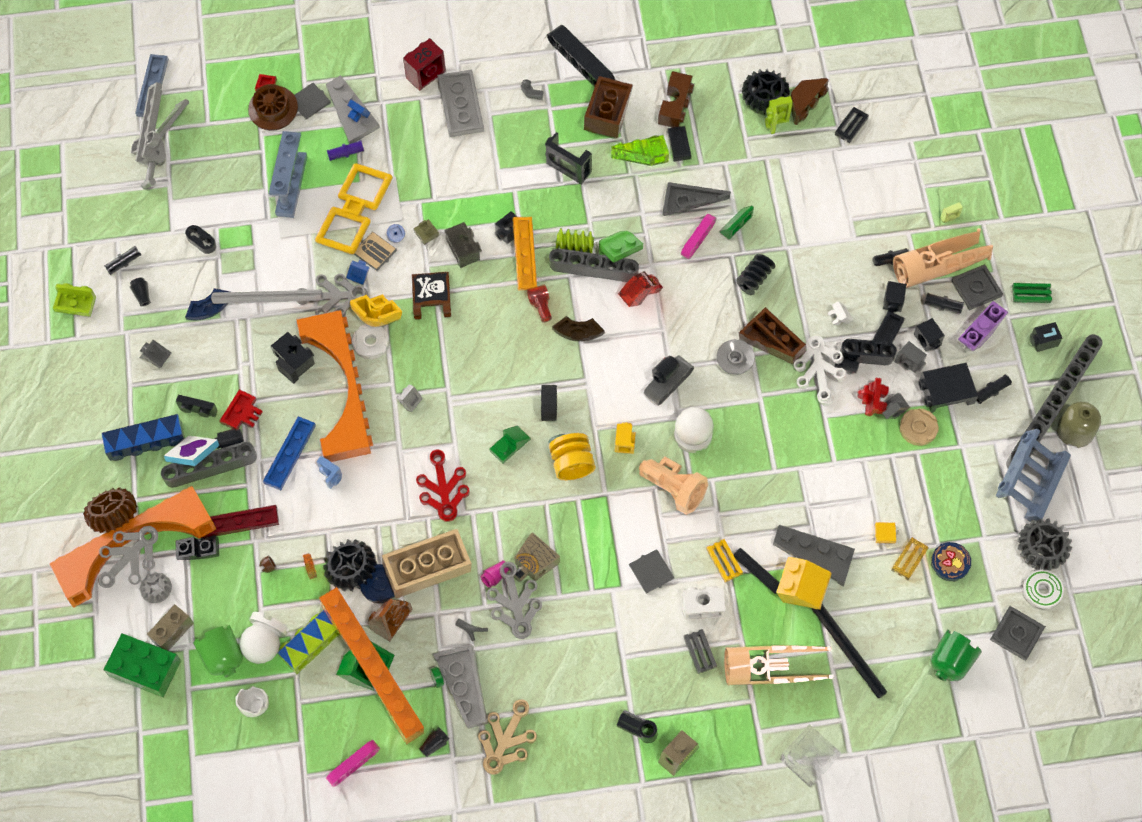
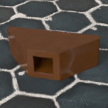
M829 79L802 80L791 92L793 102L791 112L795 125H798L801 120L804 121L809 114V110L817 106L819 98L827 94Z

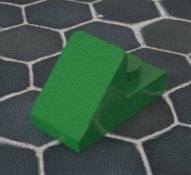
M518 425L504 429L503 437L490 448V452L504 464L531 438Z

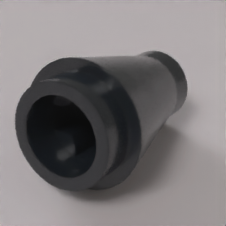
M143 277L133 279L130 282V289L140 306L149 305L151 301L149 298L148 282Z
M438 727L436 730H432L419 750L428 757L447 745V741L450 738Z

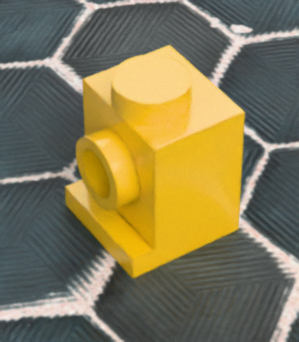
M631 423L617 424L616 453L634 454L636 432H632Z

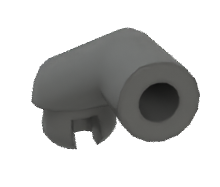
M528 79L522 81L521 90L526 97L543 100L544 91L534 90L531 86V81Z

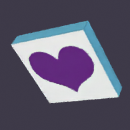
M187 436L165 454L164 458L166 462L196 466L219 446L217 439Z

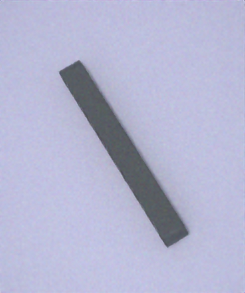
M1091 334L1085 339L1026 429V431L1040 430V434L1036 439L1038 442H1041L1102 347L1103 342L1098 335ZM1052 401H1056L1058 405L1053 404ZM1042 415L1047 416L1049 419L1043 418ZM1019 440L1006 462L1007 468H1009L1021 440ZM1032 448V450H1031V452H1030V454H1029L1030 457H1031V455L1033 454V452L1035 451L1034 448Z

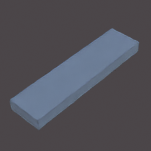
M150 54L135 112L137 117H143L149 86L156 82L163 84L169 60L168 56Z

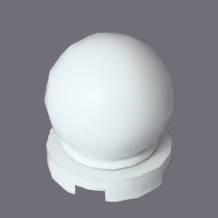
M690 407L683 410L676 419L674 438L679 448L690 453H696V451H701L702 449L705 450L710 445L714 425L711 416L707 411L698 407Z
M260 612L252 613L249 621L253 625L246 628L239 642L242 655L248 661L255 664L272 660L280 647L279 637H286L289 631L285 624L273 617L271 621L262 618L263 613Z

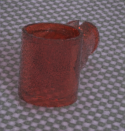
M546 285L527 289L530 304L537 308L541 321H550L552 316L547 305L550 298Z

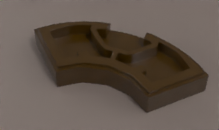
M566 316L552 326V330L555 333L572 341H589L605 334V330L593 318L578 322Z

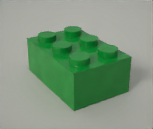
M121 633L103 670L109 677L164 698L181 660L175 653Z

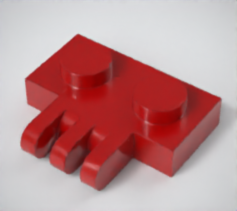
M239 389L221 417L220 423L236 430L242 424L253 428L255 423L250 421V419L257 422L259 417L254 415V413L261 415L263 411L253 406L257 401L255 396Z

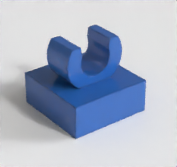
M352 99L348 103V106L352 108L348 114L349 118L358 122L361 115L366 118L369 117L371 112Z
M352 260L346 278L364 285L370 267L366 266L367 262L359 260V262Z

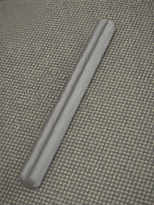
M320 289L212 293L211 299L214 304L321 301L323 299V292Z

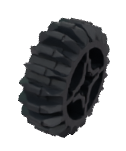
M759 69L758 73L753 71L752 75H748L743 82L742 98L745 100L746 106L750 105L751 110L756 109L757 113L763 111L765 115L766 109L769 108L770 100H775L779 97H789V83L786 82V77H781V72L775 74V70L769 72L766 69L763 72ZM756 86L757 89L753 92L752 89ZM778 90V91H779V95H778V96H775V95H774V94H775V91Z
M347 539L346 544L340 541V546H333L334 551H328L329 557L324 558L326 563L323 565L325 577L331 585L338 589L341 588L344 592L347 589L353 592L354 587L361 589V584L367 585L366 580L373 579L371 573L376 572L374 567L377 565L375 553L372 552L371 547L366 545L365 542H359L356 539L353 542Z

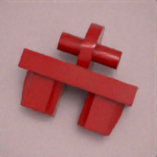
M876 377L874 382L864 385L863 390L857 392V397L862 399V404L866 405L865 415L872 416L874 413L883 414L887 410L888 404L880 401V397L885 398L888 395L889 386L881 384V378Z

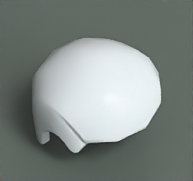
M252 686L250 689H241L238 692L236 706L244 716L257 717L268 709L269 697L263 689Z

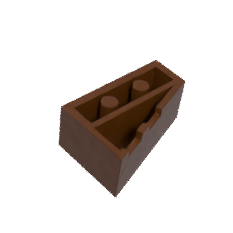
M766 307L738 332L739 340L791 364H794L806 352V344Z

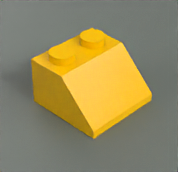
M788 557L776 593L783 603L820 610L832 573L808 560Z

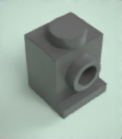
M908 341L897 353L894 362L897 364L901 362L906 369L914 373L916 371L920 372L926 365L924 361L927 354Z

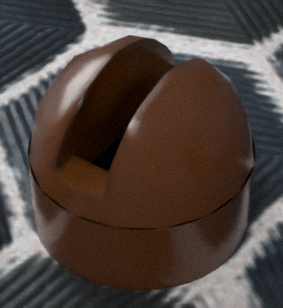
M269 555L260 561L259 566L265 567L262 570L265 573H270L277 569Z

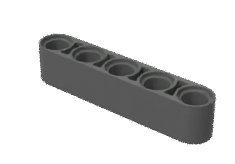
M553 249L549 254L550 268L555 272L629 283L635 282L639 277V264L633 259L623 258L613 263L606 255L565 249Z
M241 442L212 451L196 466L177 463L168 464L162 468L161 476L168 487L174 488L251 465L256 461L257 454L250 442ZM246 451H251V453H250L249 455H247V456H244V455H243L244 452H246ZM232 457L231 460L224 461L225 458ZM213 462L212 466L205 467L207 463ZM194 468L192 472L187 473L188 469ZM170 474H175L173 478L168 479Z

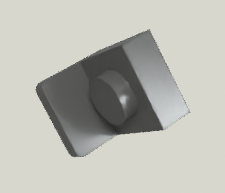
M152 340L150 344L146 342L140 349L142 354L139 358L142 360L145 358L160 369L172 352L155 340Z
M896 393L886 401L888 404L887 410L883 412V415L886 419H896L908 410L910 406L901 393Z

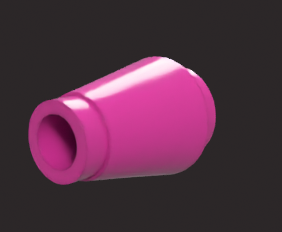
M502 560L483 571L480 577L487 587H495L503 577L500 575L499 570L506 561ZM504 568L505 573L510 570L509 568Z

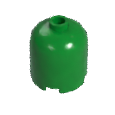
M947 629L930 659V664L936 671L935 676L944 682L947 679L950 681L962 680L981 655V649L978 646L976 648L970 645L971 640L956 631H953L951 634V631Z

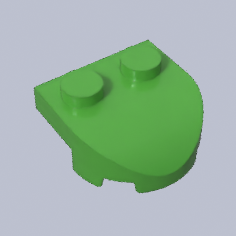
M619 231L599 240L598 252L600 255H606L614 263L642 250L643 243L631 232Z

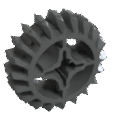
M1041 518L1037 522L1032 520L1030 524H1026L1024 529L1020 531V537L1017 539V542L1020 543L1018 550H1022L1020 557H1027L1025 563L1031 561L1033 563L1032 568L1039 565V570H1043L1046 567L1049 571L1052 569V566L1057 569L1060 564L1064 565L1066 559L1070 557L1069 552L1072 550V546H1070L1072 539L1067 538L1069 532H1063L1064 525L1058 527V522L1055 521L1052 524L1050 523V518L1046 519L1045 522ZM1032 534L1035 536L1036 543L1034 546L1030 544V535ZM1058 542L1059 554L1056 555L1054 545Z

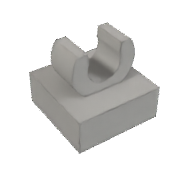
M408 385L407 388L403 389V393L396 397L409 412H412L423 399L412 385Z

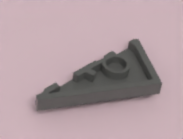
M668 182L662 216L730 199L731 191Z

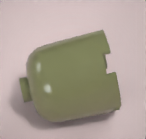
M1080 401L1073 403L1066 409L1058 422L1057 433L1059 438L1066 445L1070 444L1077 446V448L1090 444L1101 425L1099 410L1088 402Z

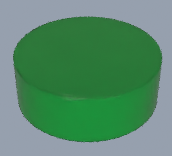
M437 666L429 669L436 688L444 686V679L440 669Z

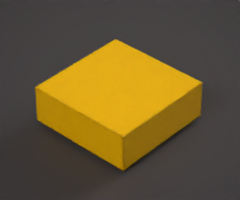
M876 522L875 543L895 544V523Z

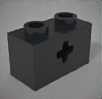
M286 332L271 345L273 354L278 359L281 357L296 370L299 378L315 364L314 354L308 347L304 348L301 345L302 342L296 335L292 336L289 332Z

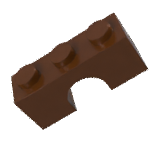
M672 71L668 82L667 95L675 97L676 100H663L658 114L659 125L679 127L680 123H684L686 116L684 110L690 104L688 96L689 93L693 94L695 83H692V75Z

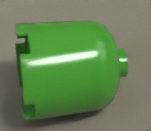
M230 625L227 626V629H224L223 626L204 633V639L199 641L197 638L193 642L202 662L211 675L229 677L236 673L235 669L242 663L243 656Z

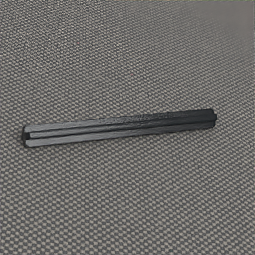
M821 605L820 610L811 608L876 697L882 698L887 694L885 687L824 605Z

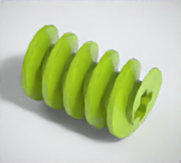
M560 228L557 233L556 249L560 246V249H566L567 247L568 250L575 248V251H580L582 248L583 252L587 253L589 249L590 253H593L594 237L592 231H589L588 235L585 236L584 230H582L580 235H578L577 230H574L571 235L570 229H567L566 233L563 234V230Z

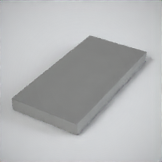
M472 69L437 75L449 137L484 132Z

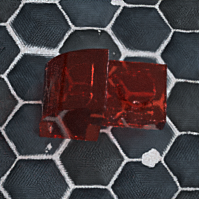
M643 271L632 277L618 295L628 307L641 305L648 295L659 293L663 286L653 274L648 275Z

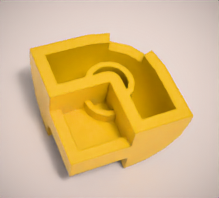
M383 294L371 299L364 295L350 301L351 309L364 323L372 327L385 326L398 321L402 316V310L393 300L388 301Z

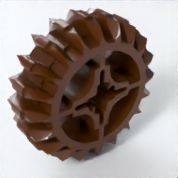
M119 487L116 490L112 488L109 491L105 490V492L99 493L96 497H92V501H89L84 508L83 515L86 524L94 532L99 531V533H103L106 531L109 533L111 530L116 531L118 527L129 523V519L134 518L133 514L137 512L136 508L138 506L133 494L126 488L122 489Z

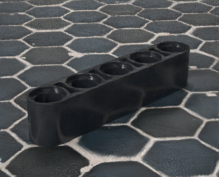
M559 25L547 34L551 45L594 87L599 76L615 80L613 73L564 25Z

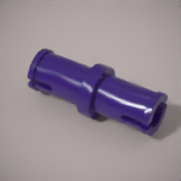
M361 140L347 145L344 143L340 147L327 150L330 161L342 157L348 158L349 155L364 152V147Z

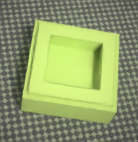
M960 202L943 209L940 217L943 223L960 216L963 208Z

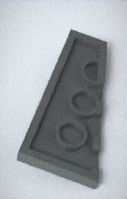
M782 525L778 526L773 542L774 546L794 558L808 560L832 573L830 578L837 581L839 585L844 586L855 548Z

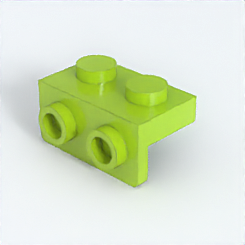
M791 96L770 100L769 108L766 109L767 118H765V125L767 129H770L771 134H775L777 124L789 122L793 103Z
M68 283L56 284L57 296L53 305L54 312L91 317L96 295L90 287H77Z

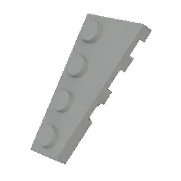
M341 75L326 83L327 90L349 144L357 142L380 128L379 123L371 113L368 118L361 115L358 122L348 117L349 112L352 110L348 106L351 99L364 108L366 107Z
M471 644L433 654L467 728L488 724L474 646Z

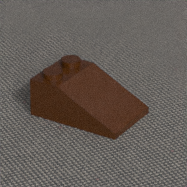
M599 76L584 116V130L618 138L633 84Z

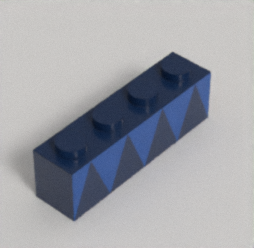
M178 414L102 432L105 454L110 461H119L127 456H139L143 452L158 451L163 447L176 446L185 439L182 421Z

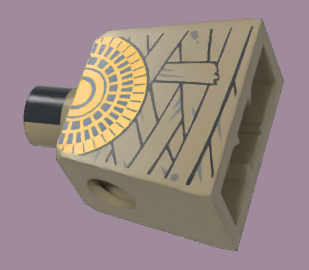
M532 532L514 558L515 564L518 566L514 578L522 582L528 575L534 581H537L559 565L560 556Z
M681 730L663 750L658 763L674 776L699 749V745Z

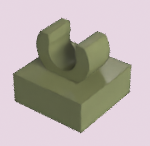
M429 219L420 222L417 227L413 228L414 233L424 245L439 236L438 230Z

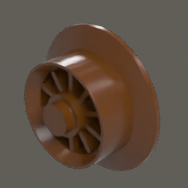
M267 84L257 89L248 107L252 122L259 128L269 131L279 130L288 126L294 120L298 111L295 95L289 89L276 84Z

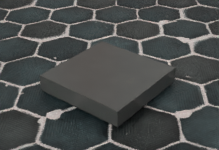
M985 264L952 277L951 281L969 311L1003 296L1001 289Z
M1009 606L990 640L1026 661L1046 626Z

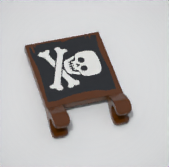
M449 272L412 274L414 319H422L421 307L443 305L444 317H451Z

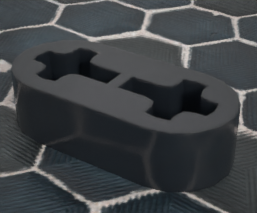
M197 225L187 227L185 234L191 244L205 254L215 251L216 242L210 234ZM191 233H197L199 237L191 236ZM203 241H205L207 244L210 243L211 245H210V246H208V245L205 246L204 243H203Z

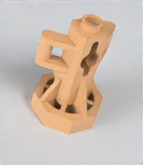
M664 457L660 463L652 459L642 461L639 466L640 476L670 492L675 499L676 508L680 512L687 515L695 511L703 500L708 488L707 477L698 472L694 474H678L682 466L667 457Z

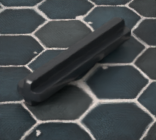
M739 548L734 553V557L774 594H777L780 582L747 552Z

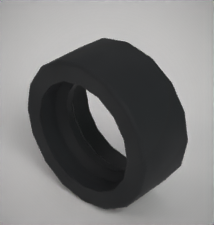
M541 385L542 421H557V385Z

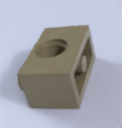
M174 604L147 633V636L159 648L169 651L194 622L189 615Z

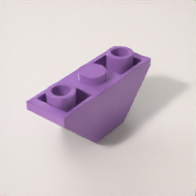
M992 301L958 340L972 351H975L991 337L1008 314V311Z

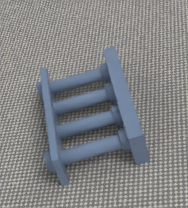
M282 132L269 195L279 196L275 210L276 216L294 218L307 161V153L298 152L301 138L300 132Z
M1038 429L1026 431L1021 436V442L1003 481L998 486L996 494L997 498L1012 496L1027 508L1024 518L1029 522L1043 519L1071 457V454L1067 451L1053 453L1036 440L1040 433ZM1032 448L1049 459L1047 469L1029 456ZM1025 463L1042 475L1039 485L1022 473ZM1017 480L1034 491L1035 495L1032 502L1014 489Z

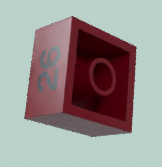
M431 38L421 42L417 48L408 52L403 57L406 79L419 91L437 79V75L446 72L444 51Z

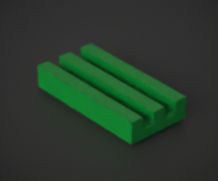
M1013 283V302L1051 303V284ZM1035 295H1046V297H1037Z

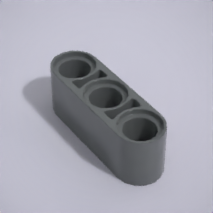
M680 355L675 357L680 364L678 371L666 383H658L653 380L644 390V394L658 406L694 370V366Z

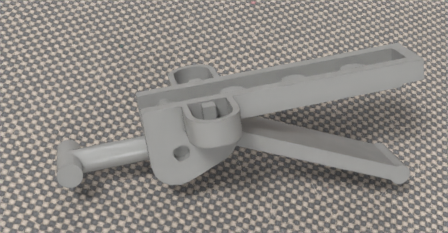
M158 82L148 88L140 137L133 142L131 147V153L136 155L135 161L148 165L145 182L141 184L142 189L155 185L156 181L153 178L155 166L166 158L164 143L161 138L189 104L187 99L176 104L166 120L155 131L162 94V84Z

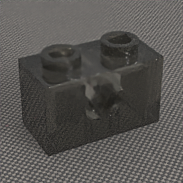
M465 222L444 230L445 239L460 268L480 260V252L482 250L479 243L473 239L474 234L471 227L467 228Z

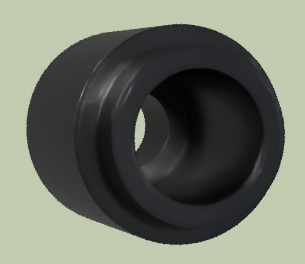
M673 356L664 357L652 369L653 379L658 383H666L678 371L679 362Z
M235 428L219 432L217 437L214 438L219 443L217 449L244 442L241 429L236 430Z

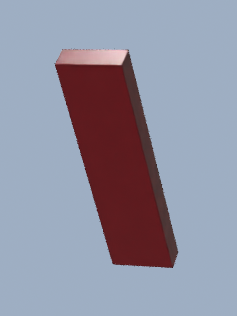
M277 505L210 516L216 530L201 538L280 525Z

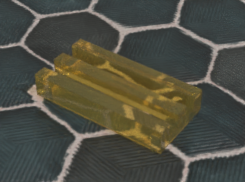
M911 537L891 571H896L898 575L904 576L906 580H909L929 547ZM914 543L916 545L903 567L899 568V564ZM922 548V552L907 573L905 571L918 549Z

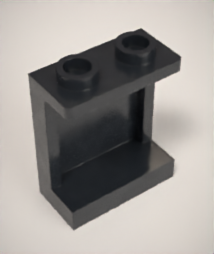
M967 362L924 371L918 380L919 388L921 391L923 390L925 395V406L929 407L931 413L935 412L939 407L966 402L967 406L973 405L978 398Z

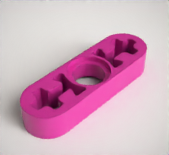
M710 214L704 217L681 251L682 256L691 259L713 228L716 217Z
M374 740L367 742L331 771L326 777L327 781L332 787L339 785L379 752L380 747Z

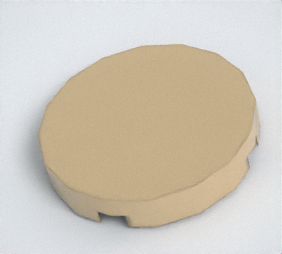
M920 408L918 410L912 409L903 415L900 422V432L908 443L917 446L927 445L935 439L939 431L938 421L930 411Z

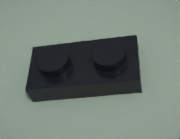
M179 394L177 396L176 403L181 411L185 413L195 412L202 417H216L218 410L215 403Z

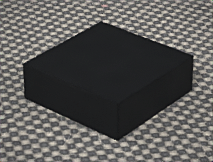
M280 357L276 361L278 371L294 384L299 380L296 370Z

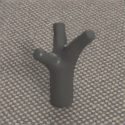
M460 618L455 624L469 634L471 641H475L474 632H488V628L471 625Z

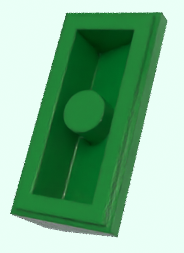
M751 205L742 208L719 232L728 240L731 239L753 217L754 207Z

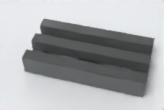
M703 629L698 632H692L689 635H684V640L697 674L717 668ZM699 636H700V638H701V640H702V643H703V645H704L705 651H706L707 656H708V658H709V661H710V664H711V665H709V666H708V663H707L706 658H705V656H704V653H703V650H702V648H701V645H700V643H699V640H698V637H699ZM690 639H693L704 666L703 668L699 665Z

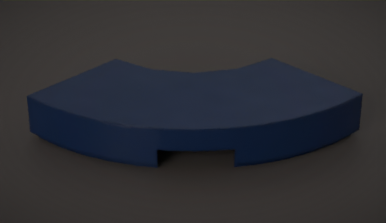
M214 288L212 293L231 291ZM211 293L205 299L191 301L185 318L191 321L211 318L220 313L228 303L214 304L211 299Z

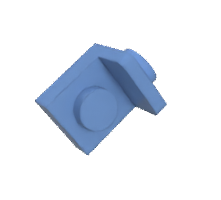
M320 456L316 461L319 472L328 477L325 482L327 487L332 489L342 479L341 469Z

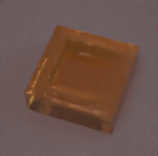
M304 554L303 559L309 579L317 578L311 554Z

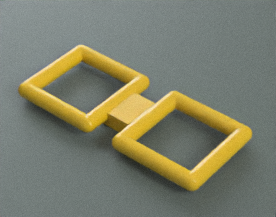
M358 163L353 164L338 193V198L346 202L342 209L331 207L315 238L316 243L349 254H355L371 223L370 218L361 214L365 207L372 210L378 209L393 179L392 175ZM358 171L383 179L373 202L347 194ZM335 215L362 223L351 246L324 238Z

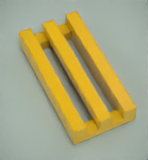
M725 539L714 543L712 546H707V551L724 582H728L743 574ZM721 546L725 550L729 560L731 561L734 569L736 570V573H734L733 569L731 568L727 558L725 557L722 549L720 548ZM713 550H717L730 574L729 576L726 575Z

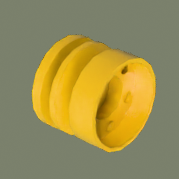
M570 433L562 435L549 444L552 460L555 461L553 465L556 477L559 480L580 479L588 476L596 469L593 454L590 453L589 439L586 434Z

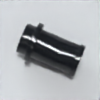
M843 358V361L839 364L835 363L834 367L843 368L852 374L857 373L860 363L856 362V359L852 361Z

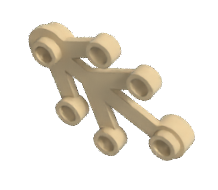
M519 699L513 704L514 715L504 735L499 723V714L491 712L488 715V723L492 725L498 743L495 752L490 743V733L483 730L478 734V739L483 744L486 753L483 767L489 774L495 775L500 773L504 765L517 760L524 762L528 757L527 751L524 748H519L515 753L503 756L508 748L525 742L534 743L537 739V734L534 730H527L524 734L512 738L521 718L529 713V704L523 699ZM519 707H524L525 711L520 713L517 711V709ZM496 716L498 719L496 722H491L490 718ZM530 733L534 734L532 740L527 739V735ZM487 734L488 739L482 740L481 736ZM519 752L525 753L523 758H519L517 755ZM492 761L498 763L495 768L490 767Z

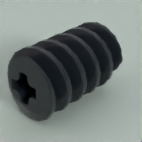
M756 254L753 260L749 262V265L745 267V270L741 272V275L737 277L736 281L739 288L746 294L754 295V290L759 289L758 285H762L763 280L767 279V274H771V269H775V263L765 255Z

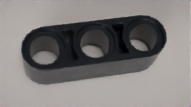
M846 339L842 342L840 352L843 358L852 361L856 359V362L890 365L894 361L897 349L890 342ZM845 349H851L853 352H847ZM868 350L871 354H867L864 351ZM883 352H888L890 356L885 355Z

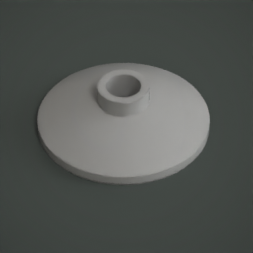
M728 340L717 351L719 366L730 374L738 375L747 372L753 366L755 360L752 347L742 340ZM737 358L739 361L735 362L732 359Z

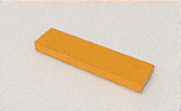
M514 217L513 229L518 291L537 290L532 217Z

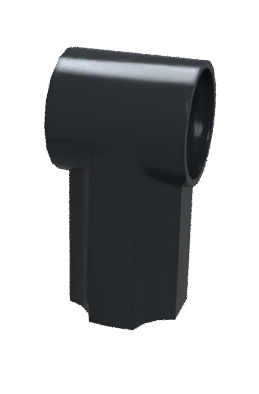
M626 710L621 713L617 723L618 728L639 737L644 743H652L657 739V726L653 721L645 720ZM651 728L654 732L652 735L647 736L643 734V730Z

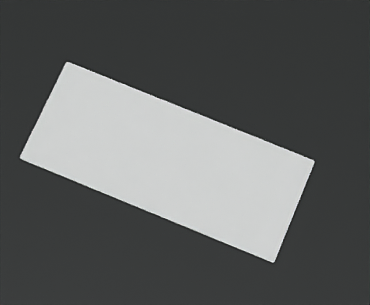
M393 177L377 210L364 208L361 215L370 218V225L402 220L396 177ZM383 179L352 183L347 194L373 202ZM342 185L300 191L294 218L278 216L280 238L318 233L331 207L343 208L346 201L338 198ZM275 196L276 206L279 196ZM335 215L328 231L360 227L362 223Z

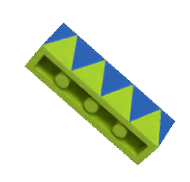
M324 610L320 614H315L305 628H300L295 633V637L290 642H285L279 649L278 655L296 675L340 635Z

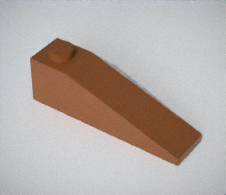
M389 599L379 607L377 612L374 611L368 619L370 630L390 642L413 610L411 603Z

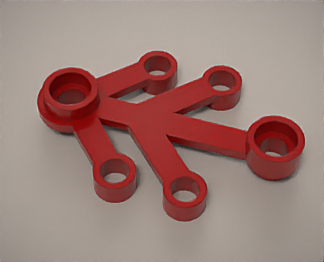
M436 449L430 453V462L436 468L439 486L430 481L424 474L418 475L416 482L419 487H426L439 495L442 503L431 498L428 492L421 493L419 499L421 504L430 505L438 510L441 520L450 522L457 517L458 510L456 507L463 498L469 496L470 490L467 485H460L458 493L450 502L449 494L460 480L465 479L466 470L463 467L456 468L454 475L446 484L443 468L446 460L445 454L442 450ZM440 457L441 461L436 462L435 458ZM459 471L464 472L462 476L457 475ZM423 478L426 481L424 483H420L419 480ZM462 489H466V490H467V492L464 493V494L461 493L460 491H461ZM424 496L429 497L427 501L422 500ZM447 510L452 512L450 515L444 514Z

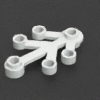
M812 336L806 342L807 351L801 359H797L794 362V367L796 371L802 372L806 369V363L813 355L815 361L805 375L797 379V384L799 388L806 389L809 386L810 380L817 372L820 388L817 398L821 405L828 406L833 402L834 397L832 392L828 390L825 371L834 375L838 381L845 380L847 374L843 368H836L822 360L821 353L830 357L836 364L843 361V355L840 351H833L826 347L822 337ZM818 342L817 346H812L813 343ZM836 355H840L839 359H834ZM802 363L803 366L798 368L797 365ZM839 372L844 373L841 377H838L837 374ZM801 381H806L804 385H800ZM823 394H828L826 398H822Z

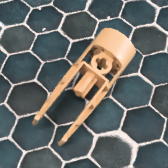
M978 228L977 232L941 240L895 256L893 259L894 272L898 282L907 284L906 288L959 271L986 258L991 260L993 245L954 254L979 243L981 229Z
M798 645L726 647L724 665L727 685L783 684L827 678L832 679L833 676L829 674L770 676V671L788 670L789 662L788 658L769 659V653L831 651V647ZM749 650H765L763 651L764 658L760 656L750 658ZM757 660L759 663H762V667H759L758 671H756L757 668H753V664L757 663ZM751 673L757 675L764 674L767 680L750 681Z

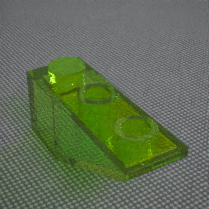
M654 135L650 138L636 139L632 142L618 143L611 146V158L654 166L667 163L669 161V151L664 135Z

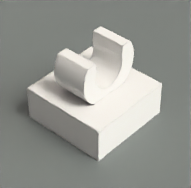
M838 301L832 305L835 310H831L828 315L830 317L837 315V319L832 322L834 325H839L841 322L849 324L853 321L844 304Z

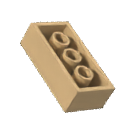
M458 529L382 555V564L396 599L471 572L472 563Z

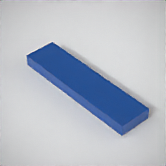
M299 416L297 417L263 480L265 485L280 491L282 490L316 427L314 422Z

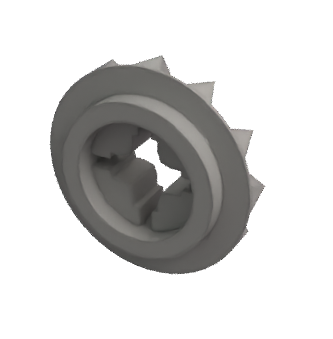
M154 572L153 574L146 575V578L141 581L139 590L145 601L160 603L170 595L172 584L169 577L165 574ZM158 583L162 590L155 589L152 592L153 589L149 585H156Z

